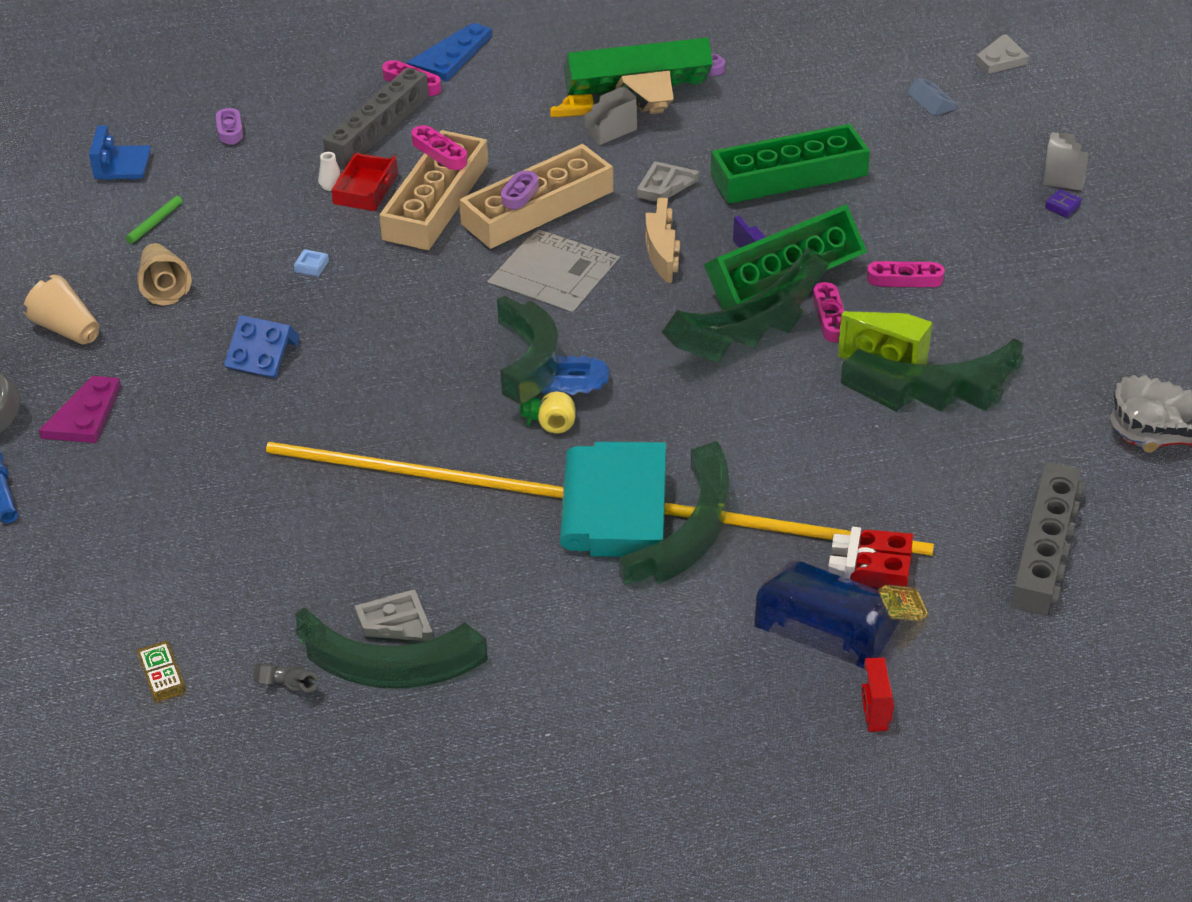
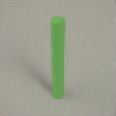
M177 195L131 231L125 237L127 242L130 244L135 243L183 203L181 197Z

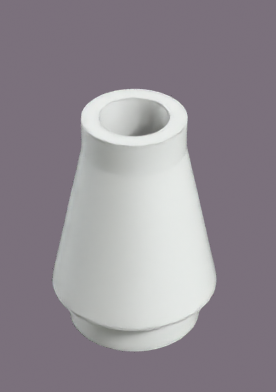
M324 152L320 155L318 183L324 190L331 191L341 172L336 162L335 154Z

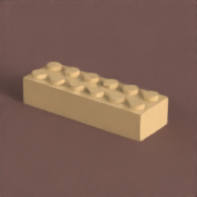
M441 130L439 133L467 151L466 167L460 170H451L424 153L379 215L382 240L430 250L459 208V199L467 196L487 167V139Z
M584 144L578 145L523 170L532 171L538 175L539 188L530 200L517 210L509 209L501 203V190L514 175L459 199L461 224L491 249L613 192V166Z

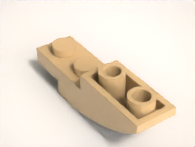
M658 198L656 213H646L645 242L653 267L667 283H672L673 272L678 273L679 257L674 256H680V240H675V230H671L673 209L668 208V198Z

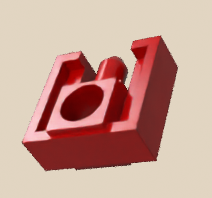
M865 658L864 670L867 672L868 684H862L861 696L868 732L888 731L889 721H892L894 700L885 658Z

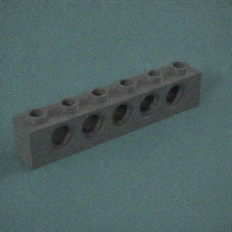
M407 67L323 138L324 151L335 154L339 168L344 170L355 153L365 154L429 98L427 74Z
M1045 461L1014 585L1011 608L1048 616L1050 604L1057 605L1061 587L1055 586V582L1062 583L1066 566L1060 564V560L1067 561L1071 543H1066L1065 539H1072L1075 522L1069 520L1070 518L1076 519L1080 502L1074 501V499H1081L1084 482L1079 481L1080 468Z

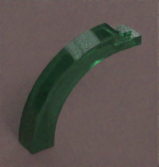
M503 296L497 299L498 323L520 334L531 344L529 350L520 359L500 370L502 395L522 405L544 390L558 370V331L552 317L539 305L532 301L522 305L507 296Z
M719 441L691 450V470L698 481L700 497L688 520L675 533L661 542L619 557V573L624 585L642 581L652 575L657 584L669 580L695 564L716 541L726 520L729 502L728 464Z
M305 607L295 613L297 624L295 632L300 641L306 644L308 659L319 668L334 676L361 685L379 688L426 686L460 676L488 660L486 638L466 622L452 631L428 641L403 646H379L358 642L340 635L326 626Z

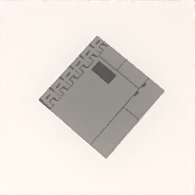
M535 229L487 282L573 312L620 256Z

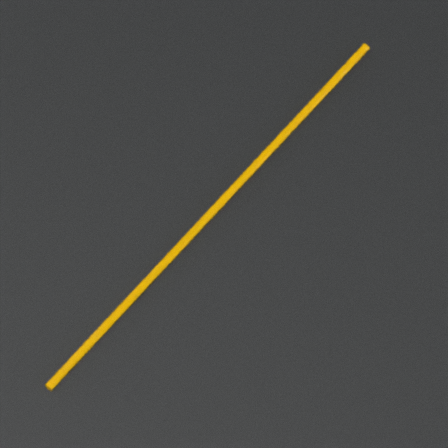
M268 442L266 452L270 454L563 498V487L275 442ZM665 503V515L833 540L834 534L851 535V531ZM913 541L912 553L932 556L934 544Z

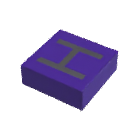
M1059 189L1046 200L1045 208L1067 218L1080 207L1082 199Z

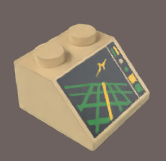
M670 71L622 76L616 84V89L625 87L636 96V107L641 111H649L650 114L663 113L664 109L674 100Z

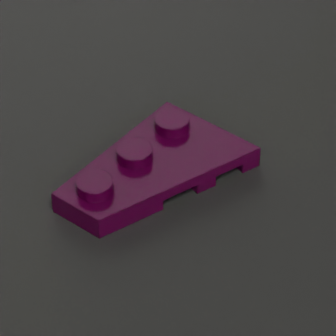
M91 376L39 430L41 439L97 443L121 388L120 379Z

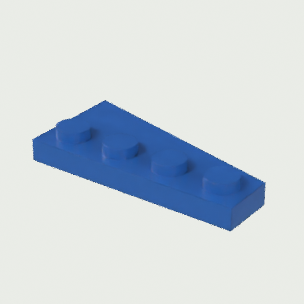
M471 23L407 61L406 64L435 74L441 80L447 82L492 37V28L478 23Z

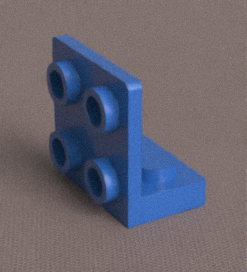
M97 126L89 152L94 179L135 180L144 178L151 147L149 145L114 146V138L112 135H109L108 126Z
M239 315L224 365L229 369L275 378L285 347H287V344L297 346L300 335L290 325Z

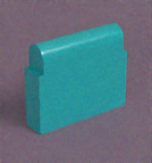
M595 442L594 446H575L568 449L565 456L560 545L571 551H590V556L663 557L666 442Z

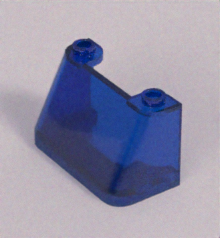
M795 560L787 563L767 579L758 590L754 627L769 632L774 623L778 622L779 626L784 627L790 618L844 639L843 650L849 652L852 649L858 656L856 666L864 669L865 658L880 657L901 617L891 616L889 610L897 605L900 610L901 607L895 597L888 609L881 594L885 592L809 565L803 561Z

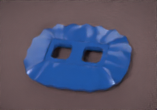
M560 355L556 357L544 356L540 359L534 357L530 361H524L518 368L515 384H518L521 390H528L531 394L539 391L545 395L556 391L571 395L579 391L588 394L591 390H600L603 384L608 383L610 370L606 362L596 357L589 358L584 355L580 357L571 355L566 358Z

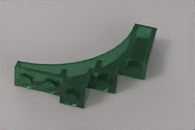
M807 247L787 272L758 295L734 307L711 313H688L676 310L662 330V333L676 348L715 362L720 361L733 341L754 348L769 326L790 333L805 312L800 308L801 304L830 264L813 249Z
M1014 338L1005 346L986 356L945 365L898 362L873 355L858 348L843 362L841 384L895 412L905 404H909L913 398L940 412L949 404H953L957 398L986 411L993 403L997 404L1001 400L1004 393L1002 384L1013 370H1017L1021 366L1024 355H1022L1024 343Z

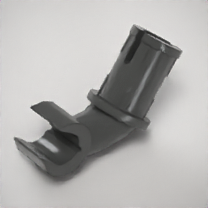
M255 663L253 681H258V683L275 684L277 682L285 684L288 689H301L304 692H312L318 686V684L312 682V680L319 681L318 676L314 672L306 671L301 665L277 667L273 664Z

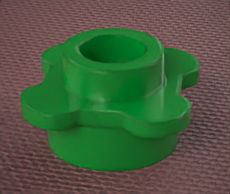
M526 392V399L521 400L519 407L520 416L525 417L526 426L531 425V420H539L538 413L541 402L539 398L531 397V392Z

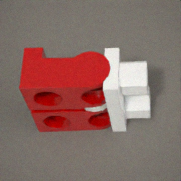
M852 527L851 535L834 534L832 554L847 557L830 556L828 576L845 578L844 587L853 588L854 585L862 589L877 587L894 590V596L895 594L906 595L914 534L879 530L861 531V527Z

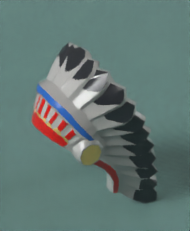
M1131 375L1130 378L1123 377L1122 382L1116 384V390L1114 391V408L1110 415L1111 423L1123 441L1130 445L1140 446L1148 453L1156 451L1158 447L1184 444L1192 446V424L1187 425V422L1192 420V391H1183L1180 385H1173L1170 381L1161 382L1159 378L1149 379L1147 375H1142L1140 378L1135 375Z

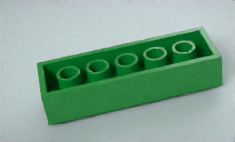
M709 37L568 52L563 70L567 96L590 93L603 95L615 90L616 84L622 76L670 71L672 87L688 82L691 85L701 84L706 81L713 66Z
M850 123L712 150L710 176L727 204L738 203L744 200L867 176L870 150Z
M845 204L719 256L703 265L723 312L727 313L867 253V250L850 209Z

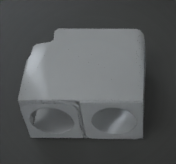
M625 87L601 95L600 102L594 104L592 111L584 115L586 135L597 144L602 145L637 130L636 96Z
M1051 132L1042 186L1083 190L1089 154L1081 151L1082 145L1075 143L1074 134Z

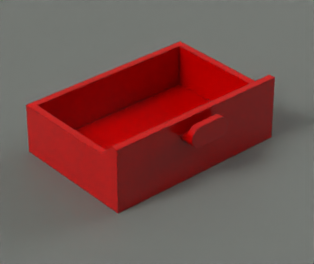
M355 153L331 189L333 204L376 211L398 175L397 157L394 155L389 159Z

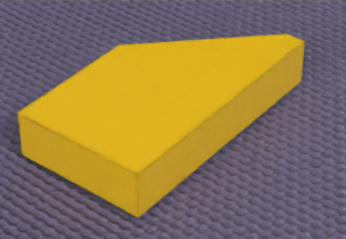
M592 94L567 96L562 100V104L550 108V117L582 116L591 112L594 105Z

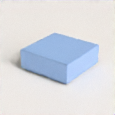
M304 249L294 263V272L319 277L329 262L328 254Z

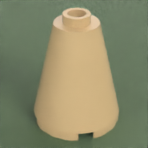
M158 243L149 244L143 249L137 276L139 291L153 304L164 306L178 302L180 297L189 292L192 283L191 272L187 264L166 247Z
M50 275L51 280L47 282L41 280L30 290L24 302V305L27 307V313L24 312V315L31 322L79 344L91 343L97 338L99 334L98 322L63 277L60 275Z

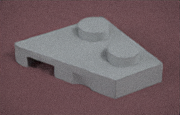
M1007 34L1002 35L978 53L976 63L987 74L1027 65L1029 61V55Z
M654 161L637 188V197L656 202L658 198H669L698 182L699 171Z
M415 589L355 605V613L364 636L418 641L433 640L432 629Z

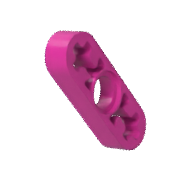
M396 60L387 61L382 65L383 78L386 81L391 82L408 67L427 74L429 96H434L441 92V79L435 74Z
M421 125L412 129V144L414 147L448 169L460 170L466 167L467 151L463 147L430 126Z
M876 261L868 265L867 281L871 285L878 287H937L943 283L945 269L936 262ZM899 273H909V274H911V275H910V276H905V275H901V274H899Z
M822 282L814 287L813 303L824 338L830 342L837 343L839 342L841 316L844 308L837 287L832 283ZM832 310V311H835V312H837V313H835V314H829V313H825L824 311Z

